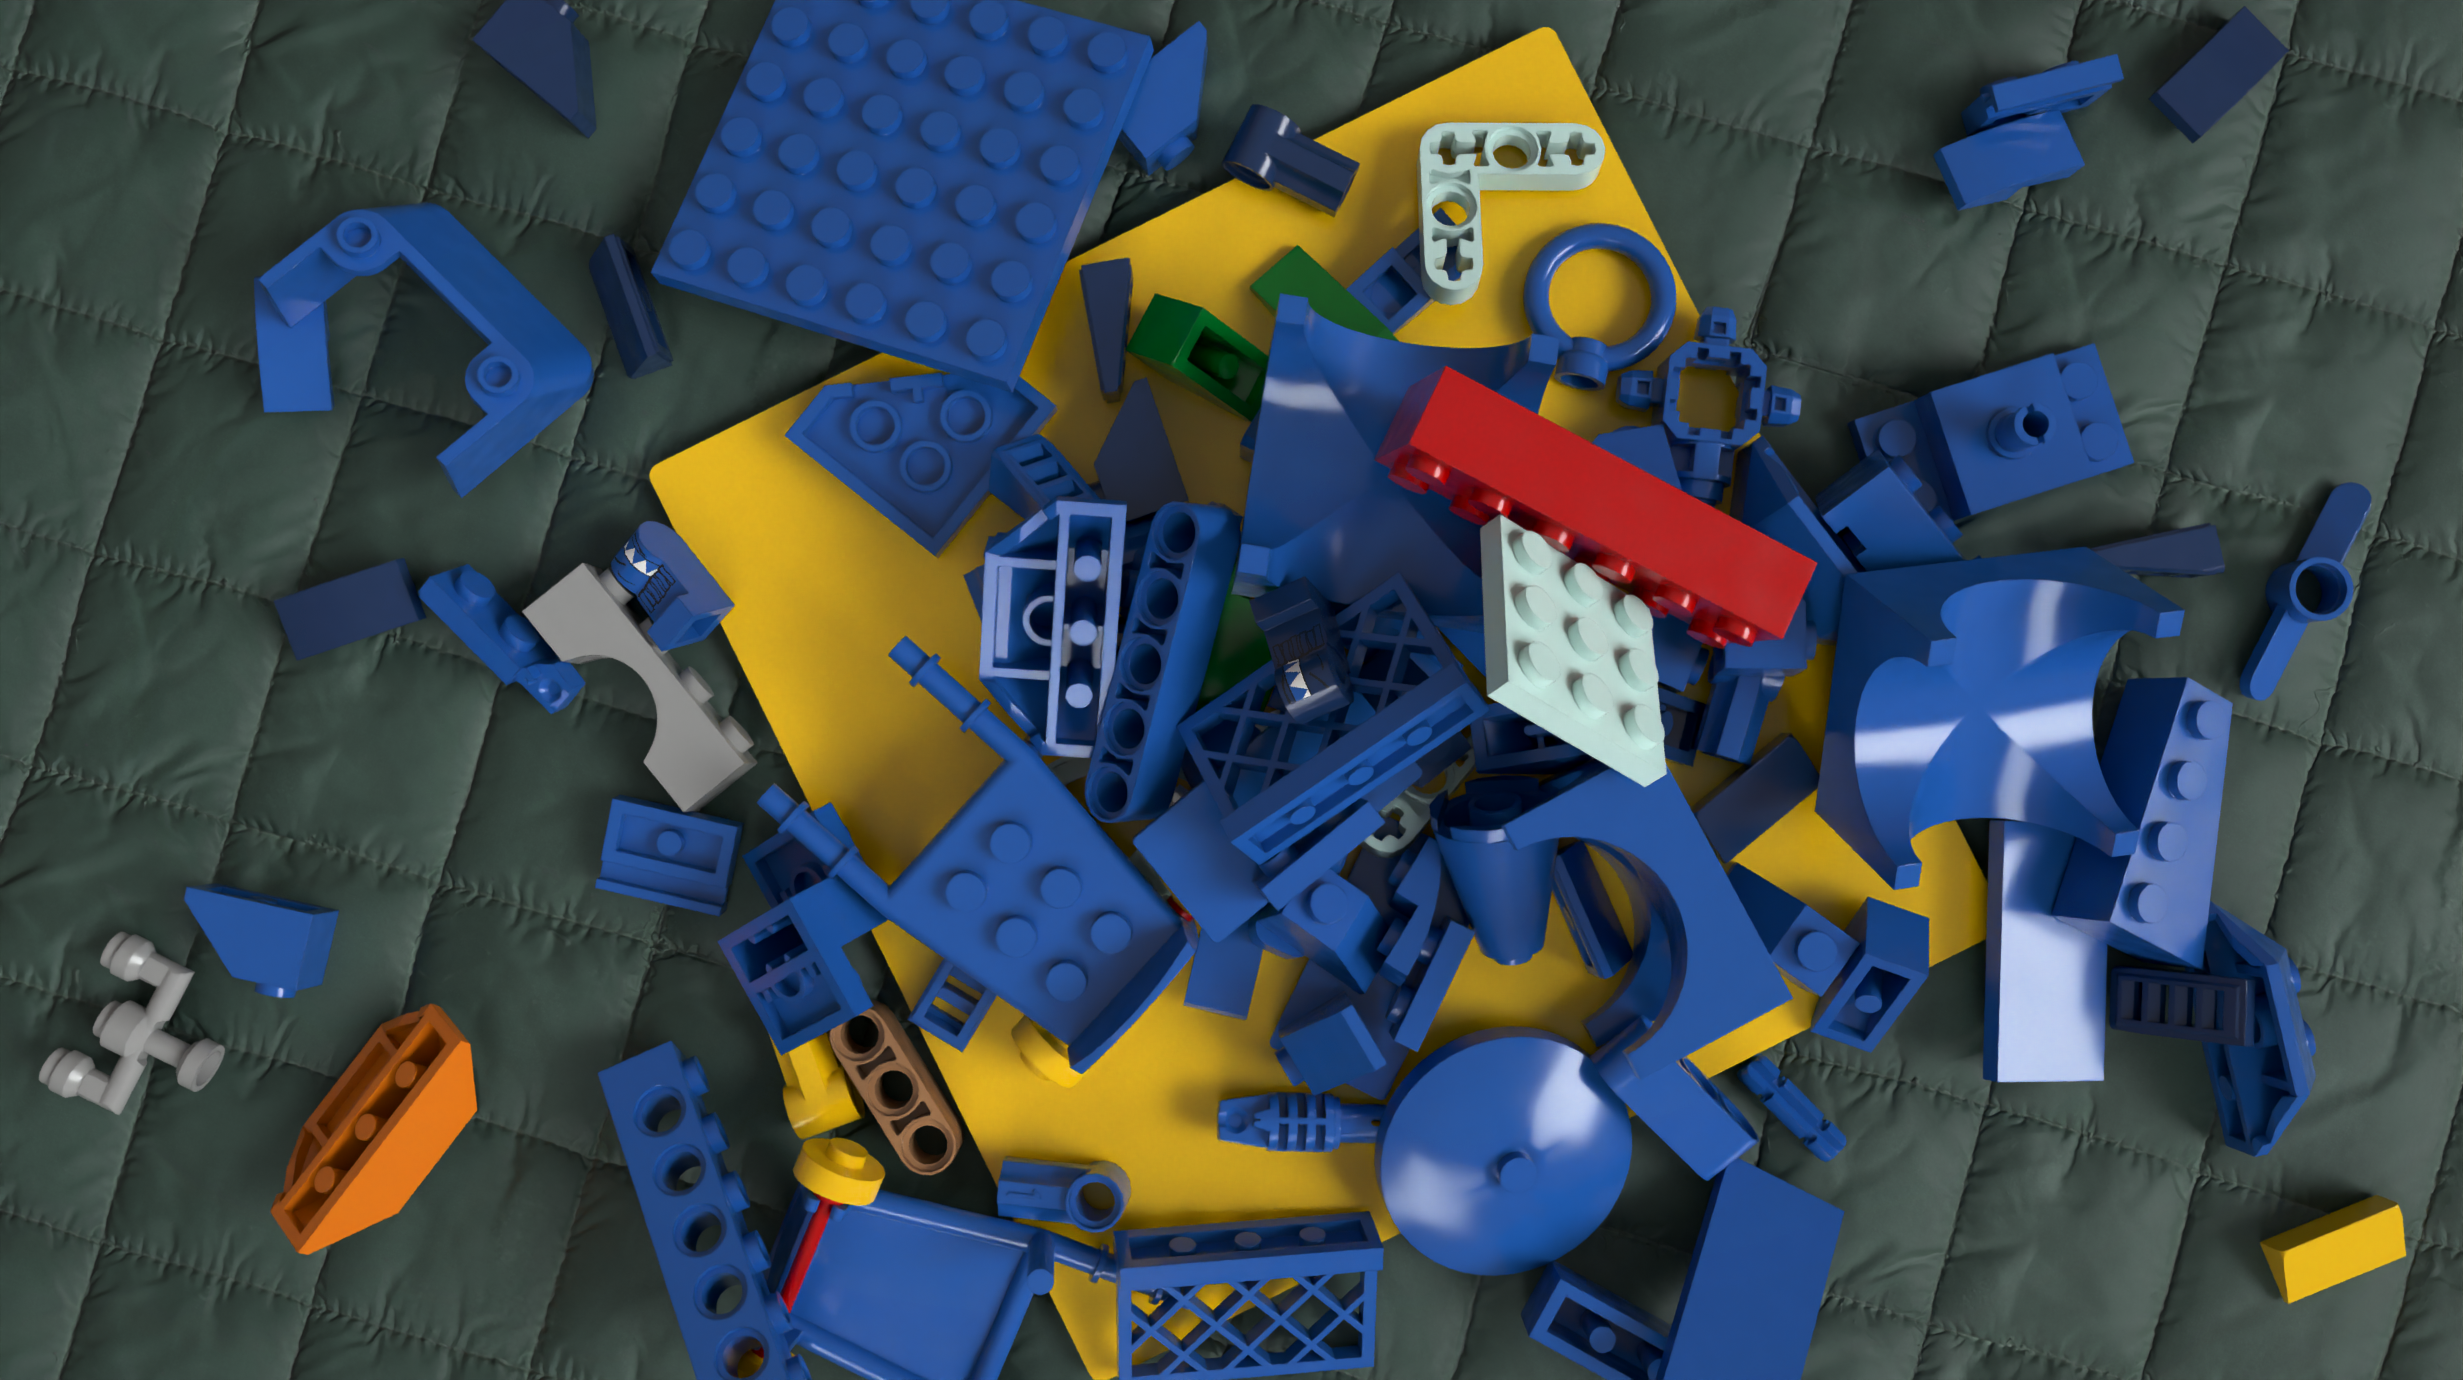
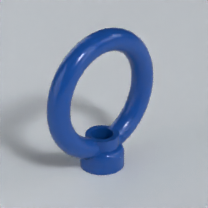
M1591 223L1576 226L1560 233L1538 252L1529 267L1525 279L1523 292L1524 310L1533 334L1560 338L1557 356L1558 363L1554 378L1558 382L1572 388L1598 391L1605 388L1608 372L1621 370L1642 361L1663 342L1675 316L1676 286L1667 261L1661 252L1645 237L1619 225ZM1590 249H1606L1618 252L1632 260L1646 277L1651 293L1650 310L1642 327L1628 340L1616 345L1607 346L1603 342L1592 338H1572L1555 321L1549 305V289L1552 278L1564 261L1579 252Z

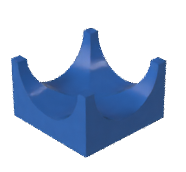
M1280 293L1271 334L1232 594L1257 598L1305 576L1331 603L1334 610L1343 611L1387 579L1400 572L1411 586L1435 626L1484 633L1480 528L1483 526L1454 514L1449 509L1452 500L1429 488L1426 494H1419L1396 484L1388 477L1391 469L1374 459L1409 386L1444 366L1452 368L1538 414L1547 383L1557 363L1560 338L1532 333L1528 338L1517 343L1485 348H1450L1411 344L1367 335L1340 326L1316 313L1310 307L1307 297ZM1399 599L1377 614V617L1404 621L1407 609Z
M2087 547L1845 574L1815 812L1893 890L1919 886L1922 862L1916 856L1910 840L1929 827L1959 819L2000 818L2030 822L2081 838L2101 849L2110 857L2135 854L2140 830L2128 820L2116 804L2104 780L2096 754L2092 725L2095 684L2107 653L2119 638L2129 631L2145 633L2155 639L2180 636L2185 610Z
M1592 759L1557 772L1540 781V791L1550 794L1552 785L1558 788L1559 791L1500 825L1513 849L1517 851L1544 840L1574 837L1597 851L1610 864L1622 881L1630 900L1634 918L1633 956L1620 985L1602 1007L1581 1022L1592 1043L1599 1047L1610 1041L1642 1015L1650 1019L1651 1022L1655 1021L1640 1039L1622 1051L1635 1076L1643 1080L1793 999L1667 764V774L1644 787L1601 761Z

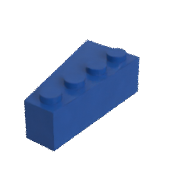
M1877 449L1815 496L1822 518L1836 534L1839 531L1843 532V539L1867 572L1967 560L1954 545V542L1963 536L1962 532L1940 505L1930 512L1926 510L1914 495V492L1922 487L1923 484L1900 455L1888 462ZM1978 555L1974 559H1981L1982 557Z
M2189 677L2135 678L2127 680L2100 763V769L2116 804L2128 820L2140 830L2136 852L2131 855L2110 857L2096 846L2076 837L2051 916L2141 962L2202 970L2233 703Z

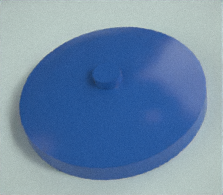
M1507 1026L1480 1030L1461 1036L1432 1052L1418 1063L1397 1087L1382 1115L1376 1136L1374 1154L1376 1180L1386 1208L1401 1234L1413 1247L1434 1262L1456 1271L1475 1275L1498 1276L1529 1271L1546 1265L1576 1248L1600 1226L1610 1213L1622 1191L1629 1171L1632 1155L1631 1123L1625 1103L1600 1076L1591 1060V1055L1574 1042L1558 1034L1530 1027Z

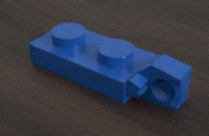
M469 564L430 576L418 591L420 594L419 598L506 685L517 681L550 714L566 708L581 688L584 687L586 682L573 665L568 662H562L553 649L540 637V633L532 623L521 617L496 592L492 582L481 573L476 572Z

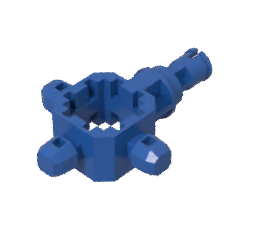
M1711 306L1706 307L1697 319L1693 340L1698 342L1688 341L1672 353L1657 367L1656 378L1653 377V371L1631 370L1621 374L1617 381L1615 399L1616 403L1622 407L1646 412L1649 406L1653 407L1651 426L1663 424L1681 490L1715 508V504H1722L1724 488L1731 486L1734 451L1760 432L1761 420L1762 426L1785 427L1797 422L1800 416L1801 395L1792 389L1773 385L1769 386L1765 391L1767 366L1753 349L1729 346V344L1736 341V317L1733 310ZM1691 366L1697 369L1714 371L1725 370L1726 375L1736 376L1735 387L1740 388L1739 397H1737L1736 423L1730 431L1689 427V423L1679 422L1680 411H1676L1680 388V372L1686 367Z

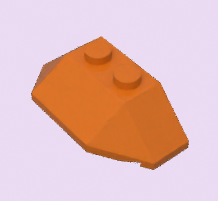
M430 1003L421 1007L419 1011L407 1013L382 1023L303 1125L286 1169L284 1191L276 1194L270 1213L297 1253L309 1255L399 1213L477 1111L471 1044L440 1006Z

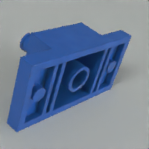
M2095 343L2055 356L2054 353L1941 388L1929 392L1914 401L1847 423L1860 462L1877 449L1888 462L1900 455L1923 484L1922 487L1914 492V495L1928 512L1940 505L1952 521L2134 463Z

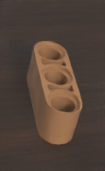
M871 1000L874 1006L859 1015L871 1018L876 1024L879 1031L876 1045L873 1047H863L856 1044L849 1032L850 1019L830 1030V1043L833 1051L902 1162L911 1171L920 1175H934L942 1172L954 1160L964 1142V1129L961 1121L894 1013L886 1004L877 1000ZM890 1070L900 1071L910 1078L913 1085L911 1099L896 1101L885 1093L883 1088L885 1072ZM934 1126L940 1129L947 1139V1151L940 1155L925 1153L918 1146L916 1140L918 1128Z

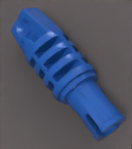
M1267 1092V1094L1220 1100L1217 1107V1139L1229 1143L1263 1148L1266 1151L1332 1152L1333 1149L1339 1148L1340 1143H1376L1379 1126H1373L1371 1122L1381 1121L1387 1104L1340 1103V1098L1334 1097L1332 1093H1320L1314 1096L1312 1093Z

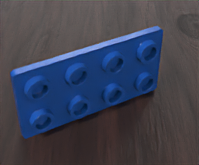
M1354 692V702L1349 706L1345 724L1360 725L1375 715L1376 711L1362 693ZM1330 713L1320 716L1316 720L1328 721ZM1268 726L1249 743L1246 757L1271 760L1280 728ZM1297 731L1287 763L1302 765L1318 754L1323 734ZM1416 761L1261 866L1230 843L1219 822L1224 817L1204 779L1133 837V844L1210 939L1215 943H1219L1268 902L1279 911L1386 822L1378 812L1422 776V769ZM1219 766L1218 769L1222 775L1224 766ZM1241 769L1233 794L1238 807L1261 792L1266 773Z
M1389 816L1387 818L1382 817L1386 823L1374 833V837L1380 841L1388 835H1392L1397 839L1403 836L1398 829L1399 821ZM1421 833L1409 849L1419 854L1430 836ZM1362 847L1347 881L1369 896L1389 928L1396 917L1408 923L1410 921L1408 917L1389 906L1397 887L1387 882L1404 853L1392 858L1377 857ZM1442 853L1440 886L1429 932L1419 956L1401 988L1377 973L1366 993L1360 995L1308 959L1270 1037L1272 1048L1279 1050L1284 1047L1278 1030L1345 991L1387 1062L1380 1069L1349 1081L1346 1084L1379 1100H1384L1387 1097L1409 1049L1418 1052L1475 934V931L1468 927L1469 921Z

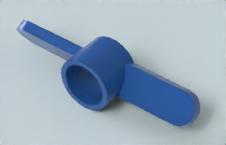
M2349 482L2337 486L2331 492L2297 560L2279 566L2270 575L2266 584L2265 595L2267 604L2273 613L2241 674L2240 690L2245 697L2258 701L2267 699L2273 693L2308 623L2334 619L2341 615L2350 605L2353 597V582L2349 572L2342 564L2371 509V494L2363 485ZM2304 569L2316 576L2322 589L2321 601L2314 612L2305 609L2296 595V582Z

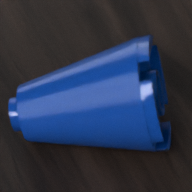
M1501 775L1477 778L1465 782L1466 794L1451 800L1448 797V789L1439 793L1429 805L1430 825L1470 927L1475 931L1474 937L1481 953L1494 959L1501 965H1519L1529 961L1533 954L1543 948L1545 943L1559 838L1537 842L1517 851L1513 849L1500 824L1558 792L1559 789L1552 785L1550 794L1540 791L1539 780L1528 776Z

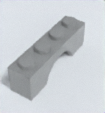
M581 563L522 612L562 662L584 664L599 659L613 658L625 663L643 678L653 695L657 710L655 738L643 762L683 812L699 811L758 763L748 751L754 743L745 729L733 717L728 716L723 720L708 702L714 696V693L695 669L688 666L685 670H682L668 652L669 650L661 652L647 633L654 624V621L651 617L643 621L628 603L635 597L634 593L625 588L616 579L612 568L609 567L603 572L601 568Z

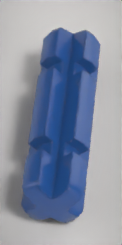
M1758 1053L1747 1059L1737 1072L1738 1079L1752 1093L1756 1095L1761 1094L1760 1101L1799 1139L1804 1137L1803 1144L1817 1158L1824 1162L1833 1159L1846 1145V1136L1832 1122H1829L1827 1119L1822 1120L1824 1114L1788 1078L1786 1079L1784 1076L1779 1077L1781 1071L1766 1056Z

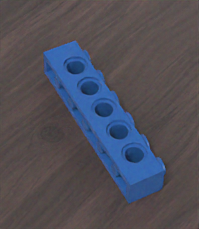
M668 1041L598 1072L696 1379L812 1380L803 1357L800 1354L791 1356L784 1335L785 1332L793 1329L791 1317L780 1293L776 1291L770 1294L762 1271L771 1267L770 1257L757 1230L749 1232L742 1210L750 1207V1200L737 1171L734 1170L729 1173L727 1171L721 1152L730 1148L729 1140L716 1112L709 1115L707 1113L701 1095L709 1092L710 1086L698 1058L692 1056L687 1059L672 1041ZM681 1109L678 1122L671 1129L658 1132V1125L663 1116L670 1111ZM701 1166V1173L697 1182L689 1189L677 1191V1183L680 1176L692 1167ZM721 1225V1235L717 1243L706 1251L697 1252L696 1245L701 1233L711 1226ZM742 1285V1297L738 1305L728 1313L717 1314V1302L720 1295L729 1287ZM755 1347H763L764 1359L758 1371L749 1377L739 1378L737 1368L744 1353Z

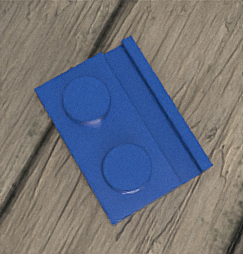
M2114 54L2083 63L2071 61L2049 68L2039 74L2019 79L2016 76L2007 77L1979 89L1980 96L1961 112L1967 137L2033 115L2060 109L2061 113L2089 106L2110 90L2113 83L2124 79L2118 55Z
M618 795L612 798L600 859L603 863L595 888L721 916L727 909L728 902H726L729 885L732 884L744 823L695 811L683 812L681 808Z

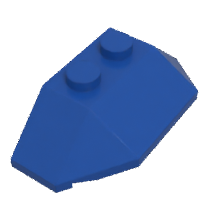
M1761 436L1745 446L1737 454L1729 516L1818 563L1802 596V599L1806 602V620H1814L1817 644L1836 646L1845 574L1866 571L1838 534L1822 518L1819 509L1776 455L1765 437Z
M1057 496L986 547L979 680L1007 714L1029 736L1030 742L1041 755L1092 758L1115 669L1127 501Z
M2210 901L2202 970L2185 968V971L2256 980L2253 1046L2244 1047L2202 1041V1046L2225 1144L2230 1148L2257 1157L2270 1152L2310 1095L2316 1078L2311 1057L2316 1052V1043L2311 1028L2302 1018L2297 993L2301 989V979L2295 963L2287 955L2286 948ZM2193 988L2194 1011H2196V988ZM2217 990L2216 1027L2223 1028L2224 991Z

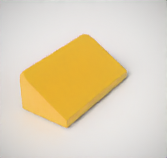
M2374 1195L2260 1242L2284 1302L2288 1304L2406 1256L2403 1216L2397 1202L2379 1195Z

